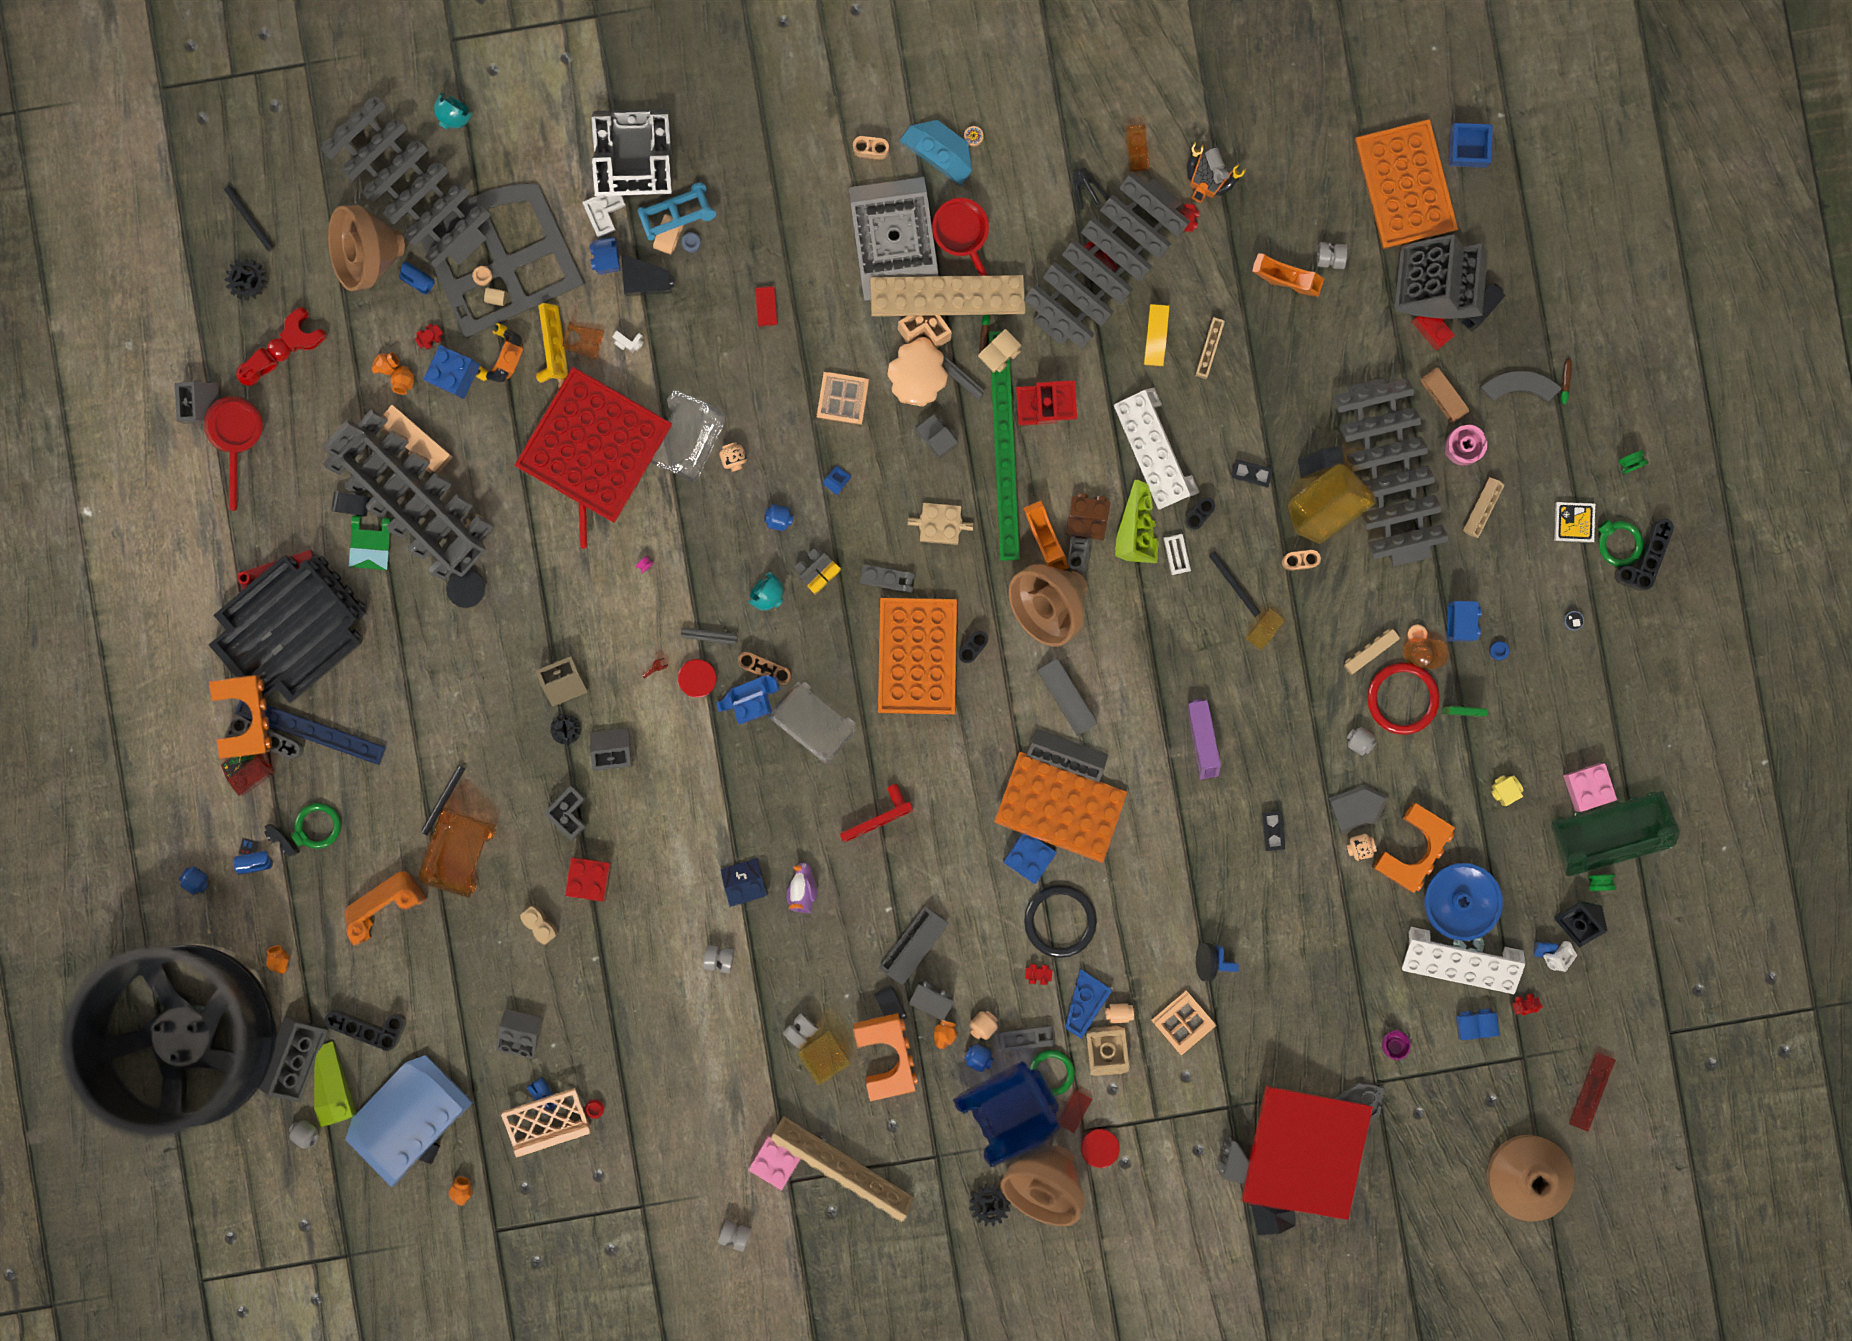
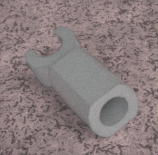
M1213 148L1205 152L1210 169L1214 172L1215 183H1222L1223 179H1228L1229 174L1224 169L1225 165L1219 149Z

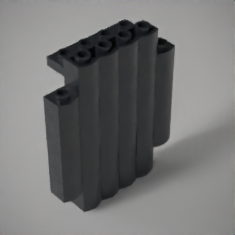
M314 555L309 560H304L301 564L292 556H282L213 615L225 628V631L209 644L210 648L236 678L260 676V679L264 682L262 696L265 700L278 690L289 703H293L362 644L360 640L362 636L357 630L354 629L352 631L350 628L368 614L365 611L367 607L360 599L357 601L352 596L355 594L348 585L344 586L340 582L341 576L335 570L332 572L327 567L329 563L323 556ZM270 631L272 635L262 641L261 639ZM281 644L284 648L274 655L272 651Z

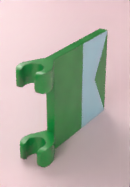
M352 516L349 567L388 570L390 532L387 526L392 519L383 518L382 531L361 530V516Z

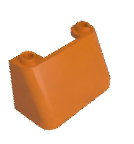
M401 871L396 873L346 908L344 916L347 935L354 946L364 943L371 938L369 930L374 923L369 916L394 900L400 908L408 909L415 904L420 905L427 900L408 872Z

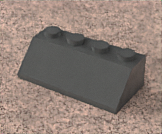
M285 1016L276 1038L271 1064L259 1090L267 1096L301 1102L315 1066L316 1054L321 1049L328 1030L302 1019Z

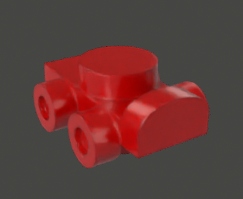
M1184 204V209L1180 208L1179 212L1191 221L1183 232H1193V229L1198 227V222L1194 221L1199 216V210H1195L1196 205Z
M429 324L425 327L427 330L424 332L420 330L416 333L418 337L414 340L421 349L423 347L426 350L432 348V341H435L436 344L442 341L440 336L443 333L437 324L434 326Z
M1030 964V968L1026 967L1025 979H1029V984H1036V980H1040L1041 985H1048V981H1052L1053 969H1049V965H1041V968H1037V964Z
M1528 994L1526 996L1527 1000L1524 1001L1521 996L1516 997V1003H1512L1515 1015L1521 1013L1522 1016H1525L1532 1012H1539L1542 1008L1539 997L1534 998L1533 994Z

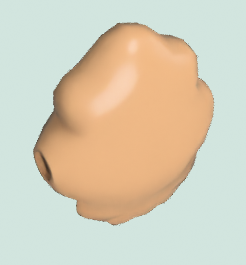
M919 337L909 344L902 345L898 351V358L889 363L887 375L893 383L892 392L901 403L923 407L927 403L934 401L937 397V392L946 386L948 373L942 367L944 355L934 346L930 339Z

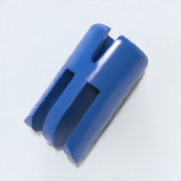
M404 262L401 265L399 279L422 294H428L434 285L435 279L409 262Z
M266 851L234 857V868L238 875L268 870L273 866L272 860Z
M543 1077L527 1087L535 1101L555 1095ZM549 1102L546 1103L544 1108L552 1112L557 1104Z

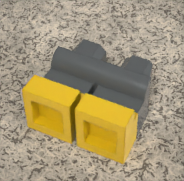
M814 548L808 554L814 563L808 567L801 560L795 566V569L800 574L801 580L816 595L827 584V581L816 570L830 581L841 571V568L825 553L822 554Z

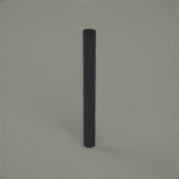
M231 186L225 187V193L268 252L273 250L274 246Z
M1216 552L1209 555L1210 559L1253 616L1259 615L1261 612Z
M460 765L457 767L421 831L424 835L428 836L464 773V767Z

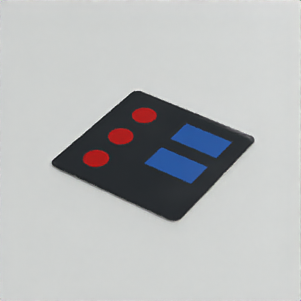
M243 838L239 854L256 853L259 842Z

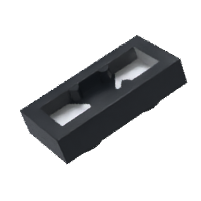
M1236 459L1231 478L1268 488L1273 469Z
M1282 811L1261 813L1265 851L1285 849Z

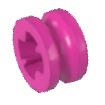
M648 555L635 566L640 568L641 574L654 564V561L649 560L650 557Z

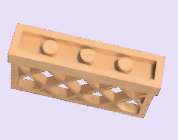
M575 1088L501 1112L514 1146L516 1157L590 1134V1122L586 1118ZM573 1095L575 1101L572 1106L563 1103L565 1097ZM552 1102L557 1104L554 1112L544 1108L546 1103ZM560 1106L570 1110L566 1118L556 1114ZM534 1108L539 1112L533 1118L526 1115L528 1109ZM541 1112L551 1116L548 1123L538 1120ZM572 1112L580 1114L582 1120L575 1122L570 1120L569 1117ZM515 1114L520 1116V1119L515 1124L510 1122L507 1116ZM554 1117L564 1121L562 1126L557 1128L550 1124ZM523 1118L533 1122L530 1129L519 1126ZM535 1124L545 1127L544 1131L539 1134L533 1132L532 1129ZM517 1129L527 1133L524 1139L516 1140L515 1133Z

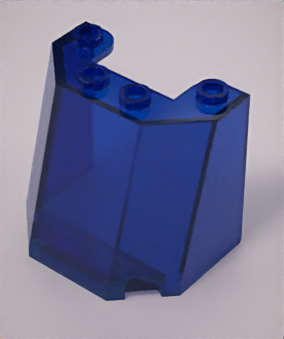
M1023 1061L963 1091L953 1099L956 1109L962 1114H966L971 1110L974 1119L982 1129L984 1137L987 1138L989 1144L984 1148L983 1157L990 1168L1045 1144L1060 1130V1123L1056 1112L1059 1111L1058 1102L1041 1072L1037 1069L1032 1070L1028 1068L1027 1063Z

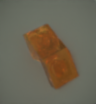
M1145 124L1126 127V144L1130 172L1148 170L1149 153L1146 145Z

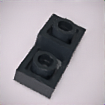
M273 824L264 826L266 838L272 841V843L281 842L280 848L284 855L287 854L288 857H292L299 853L292 840L281 829Z

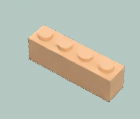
M391 405L383 414L388 422L380 430L387 436L393 430L407 437L409 443L405 447L410 450L408 454L411 455L413 452H416L428 458L430 464L426 470L429 473L434 471L439 474L453 458L395 406Z

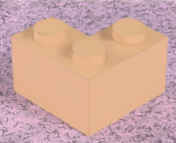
M940 315L907 316L898 322V331L908 344L923 335L930 339L936 348L951 340L952 331Z

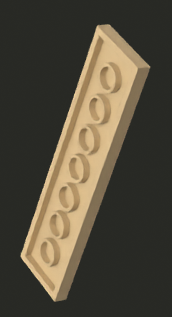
M1023 275L870 277L872 316L1025 314Z
M783 1116L771 1137V1140L776 1145L787 1149L792 1155L803 1159L811 1167L819 1169L827 1177L835 1179L843 1187L851 1189L859 1197L867 1199L877 1208L883 1209L893 1218L903 1222L913 1202V1196Z

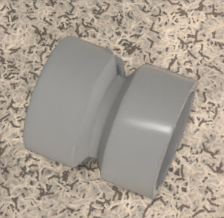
M1320 242L1316 266L1328 268L1329 265H1332L1334 269L1344 270L1347 259V245L1336 243L1335 246H1332L1331 243Z
M707 945L703 969L711 971L718 969L719 972L730 974L734 949L723 948L719 950L718 946Z
M800 1013L794 1019V1025H789L783 1032V1035L801 1050L808 1042L807 1038L813 1037L819 1028L803 1013Z
M726 1219L718 1244L726 1247L732 1245L734 1250L743 1252L752 1228L744 1225L737 1227L735 1222Z

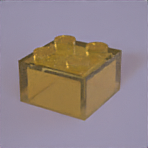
M830 1030L797 1052L798 1057L818 1086L851 1064L850 1059Z

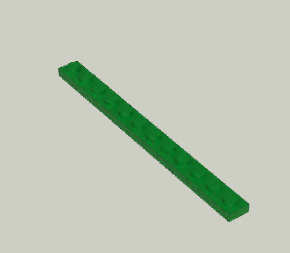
M1002 331L989 332V343ZM1009 359L1006 362L1007 366L1000 373L998 371L995 373L991 371L1000 561L1020 560Z

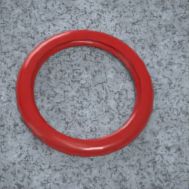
M1403 662L1391 664L1377 673L1370 684L1367 697L1369 711L1377 724L1386 731L1399 735L1414 734L1427 727L1436 716L1440 701L1438 686L1434 678L1422 667ZM1409 672L1415 674L1425 682L1429 689L1430 705L1424 717L1418 722L1410 725L1391 723L1381 714L1378 708L1377 693L1379 687L1388 676L1394 673Z

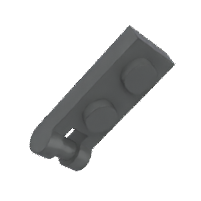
M863 564L860 584L913 593L912 582L915 580L916 574ZM900 577L905 578L904 585H899Z
M1053 1025L999 1032L1002 1052L1055 1045V1040L1052 1039ZM1044 1033L1045 1040L1039 1041V1034Z

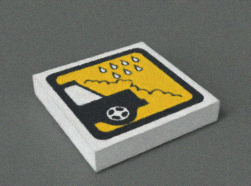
M1556 502L1554 541L1594 542L1595 504Z

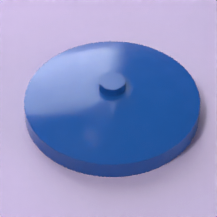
M1467 863L1449 865L1437 872L1430 880L1424 896L1425 912L1433 927L1444 936L1461 941L1474 940L1491 931L1500 918L1503 906L1502 893L1494 877L1485 869Z

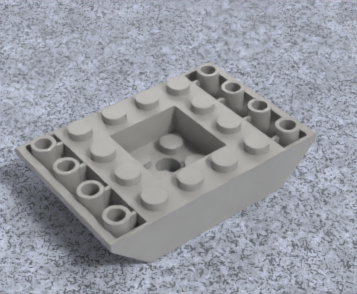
M924 177L849 187L864 301L871 300L870 277L938 276ZM897 231L900 237L898 240L892 241L888 237L889 233Z

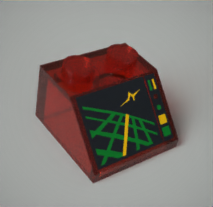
M261 753L230 757L221 764L228 783L238 796L246 795L275 773Z

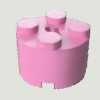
M1464 425L1453 430L1445 440V454L1457 465L1465 466L1478 461L1487 450V440L1483 431L1473 425ZM1467 442L1469 448L1465 449L1462 443Z

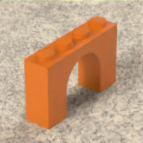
M260 676L209 682L211 701L240 699L250 707L253 715L251 727L245 734L238 737L217 739L219 759L270 752L272 741L267 733L269 720L265 717L264 710L267 709V704L262 696L264 682L260 679Z
M1412 803L1403 820L1418 828L1425 835L1428 844L1425 856L1417 863L1404 864L1382 851L1372 868L1408 891L1415 893L1416 890L1419 891L1424 884L1422 880L1425 875H1429L1432 872L1435 859H1439L1443 854L1445 843H1449L1453 838L1455 827L1417 803Z
M898 1013L853 1023L858 1048L876 1043H885L894 1047L899 1054V1060L893 1069L885 1073L865 1077L870 1101L915 1092V1084H918L916 1073L911 1072V1067L914 1066L912 1055L907 1054L906 1049L910 1048L908 1037H903L902 1031L906 1030L903 1019H899Z

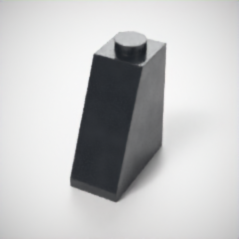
M621 255L625 296L672 293L671 288L675 287L674 276H670L668 270L627 255Z
M1489 284L1484 289L1482 316L1458 318L1457 320L1471 332L1474 331L1506 296L1503 293L1504 290L1497 284Z
M1342 446L1323 448L1298 459L1300 478L1339 474L1345 465Z

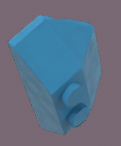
M938 120L910 126L899 141L959 186L964 183L972 172L968 142Z

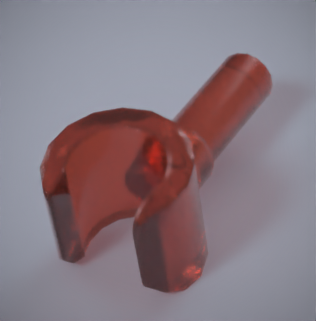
M664 658L655 660L653 667L642 675L645 679L655 671L666 669L668 664L664 666L660 664Z

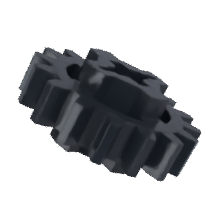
M244 258L243 263L236 260L237 265L230 264L232 270L226 271L229 277L224 278V280L230 283L226 288L232 289L230 293L233 296L237 294V298L240 300L243 296L246 301H249L250 296L257 299V293L263 294L261 288H267L263 284V282L268 281V278L263 276L267 272L264 269L260 270L262 265L256 264V261L253 259L248 262ZM245 267L253 268L255 271L249 272ZM246 276L249 277V278L247 279V281H248L247 283L243 282V281H245V277H246ZM244 287L247 292L240 291L237 288Z
M985 1184V1189L979 1186V1193L974 1191L972 1193L975 1199L971 1198L969 1200L970 1203L974 1204L969 1207L971 1211H975L972 1217L978 1216L977 1222L980 1223L983 1220L985 1226L988 1225V1222H991L994 1227L995 1221L1001 1224L1002 1217L1008 1218L1005 1212L1011 1211V1208L1007 1206L1011 1202L1005 1199L1006 1197L1002 1194L1001 1187L998 1190L996 1189V1184H993L992 1188ZM985 1193H993L990 1196L983 1195ZM1000 1197L1003 1201V1208L998 1205ZM994 1200V1208L989 1207L987 1209L986 1202L991 1203ZM977 1202L982 1204L981 1212L978 1211ZM990 1214H996V1215H997V1216H995V1217H988V1215H990Z

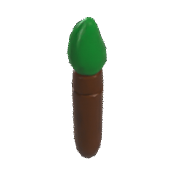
M983 315L981 320L982 329L979 354L988 344L989 315Z
M1570 358L1564 364L1561 402L1563 405L1569 399L1572 361Z

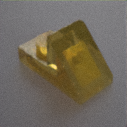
M1269 609L1246 639L1261 651L1275 636V633L1285 620L1272 609Z

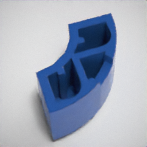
M616 236L594 240L593 243L589 244L591 255H594V258L591 259L592 269L596 270L598 275L621 271Z

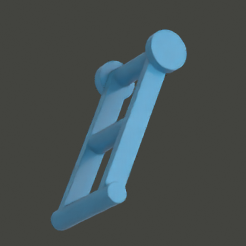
M696 183L691 187L690 192L646 209L644 207L638 208L637 211L648 240H653L658 234L700 218L703 221L714 219L716 212L713 208L709 207L704 193L707 190L705 184ZM698 197L702 209L680 217L676 205ZM669 208L673 221L652 228L648 216Z

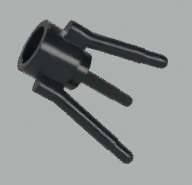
M1087 168L1080 169L1073 174L1075 180L1072 183L1076 190L1080 209L1084 207L1079 186L1081 188L1087 186L1097 205H1100V201L1090 185L1091 182L1106 200L1109 199Z

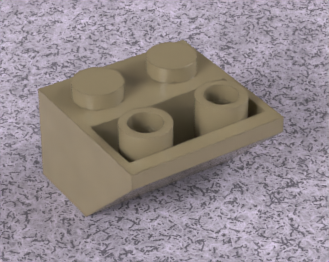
M572 656L535 671L552 707L588 693L575 658Z

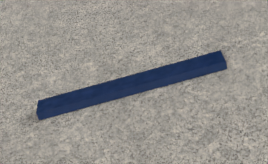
M239 700L234 714L253 720L250 707L244 701ZM267 705V709L264 710L270 727L371 763L381 764L386 750L385 746Z

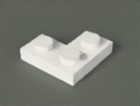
M621 195L596 196L582 202L598 238L616 231L609 213L626 206Z

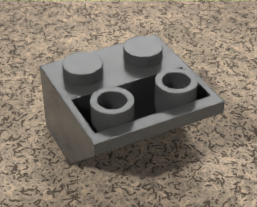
M175 383L177 422L182 424L204 423V417L208 408L220 399L219 383Z
M629 728L590 732L592 771L633 766Z
M924 980L923 983L918 982L909 1000V1004L944 1021L954 1000L951 997V993L943 989L939 992L934 989L933 984Z
M505 1009L499 1024L496 1050L523 1058L534 1059L543 1018Z
M1228 1136L1227 1140L1223 1141L1222 1151L1224 1155L1223 1159H1219L1217 1170H1219V1174L1223 1179L1245 1184L1249 1162L1233 1137Z

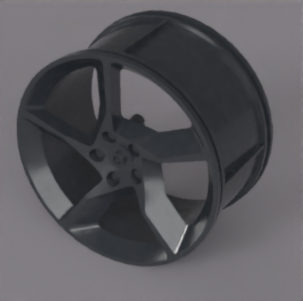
M176 945L165 948L139 949L121 954L98 967L88 976L75 993L68 1007L62 1029L63 1064L67 1078L78 1099L100 1121L127 1134L144 1137L167 1136L192 1127L219 1121L240 1109L252 1098L261 1086L272 1061L276 1043V1024L270 1000L259 980L243 963L229 954L202 945ZM176 960L187 964L205 975L215 985L217 991L203 1011L196 1010L175 992L162 969L163 963ZM137 976H142L157 999L164 1006V1011L139 1031L110 1036V1020L119 997ZM227 1008L230 1010L234 1024L235 1052L210 1046L219 1020ZM150 1046L152 1047L163 1076L159 1108H154L144 1103L128 1090L114 1068L113 1059L146 1049ZM184 1068H216L229 1074L223 1087L210 1104L201 1111L185 1113L187 1081Z

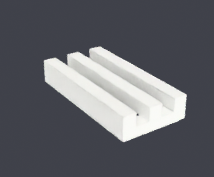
M1183 534L1163 538L1171 575L1191 571ZM1176 539H1179L1185 563L1184 569L1181 566ZM1170 540L1172 541L1178 570H1175L1169 545Z

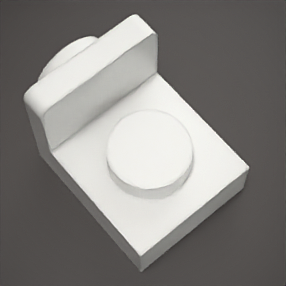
M1563 941L1555 954L1545 953L1543 957L1550 969L1566 972L1577 957V954L1570 942Z

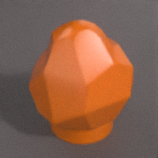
M394 352L378 354L371 370L374 374L390 375L400 365L399 358Z
M399 366L390 377L392 391L405 395L413 387L414 374L407 366Z
M280 945L270 947L267 950L266 965L268 969L278 974H284L288 970L289 954Z
M941 1020L940 1025L935 1027L934 1041L939 1049H945L954 1042L958 1034L957 1030H955L956 1024Z
M466 1177L455 1178L449 1189V1197L459 1206L464 1205L473 1194L470 1180Z

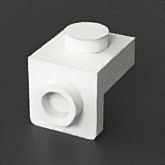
M618 331L612 336L616 346L622 350L626 348L632 353L635 350L638 351L644 343L642 341L644 337L640 333L632 342Z

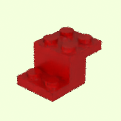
M1075 380L1036 383V386L1016 387L1019 426L1057 424L1058 421L1077 420Z

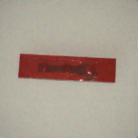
M1596 1052L1571 1116L1570 1125L1587 1132L1589 1131L1615 1064V1059Z

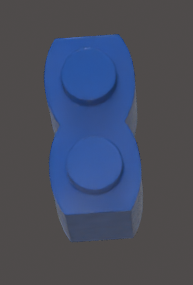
M1491 1008L1480 1009V1013L1472 1014V1011H1462L1461 1015L1456 1016L1458 1039L1460 1040L1500 1036L1497 1012H1491Z

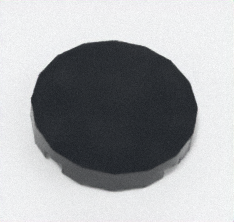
M468 570L462 577L453 574L447 582L446 590L448 598L453 604L462 608H471L480 603L485 595L486 588L483 579L474 571Z
M1201 943L1196 952L1197 974L1202 981H1213L1218 973V969H1215V964L1219 962L1217 950L1213 944Z

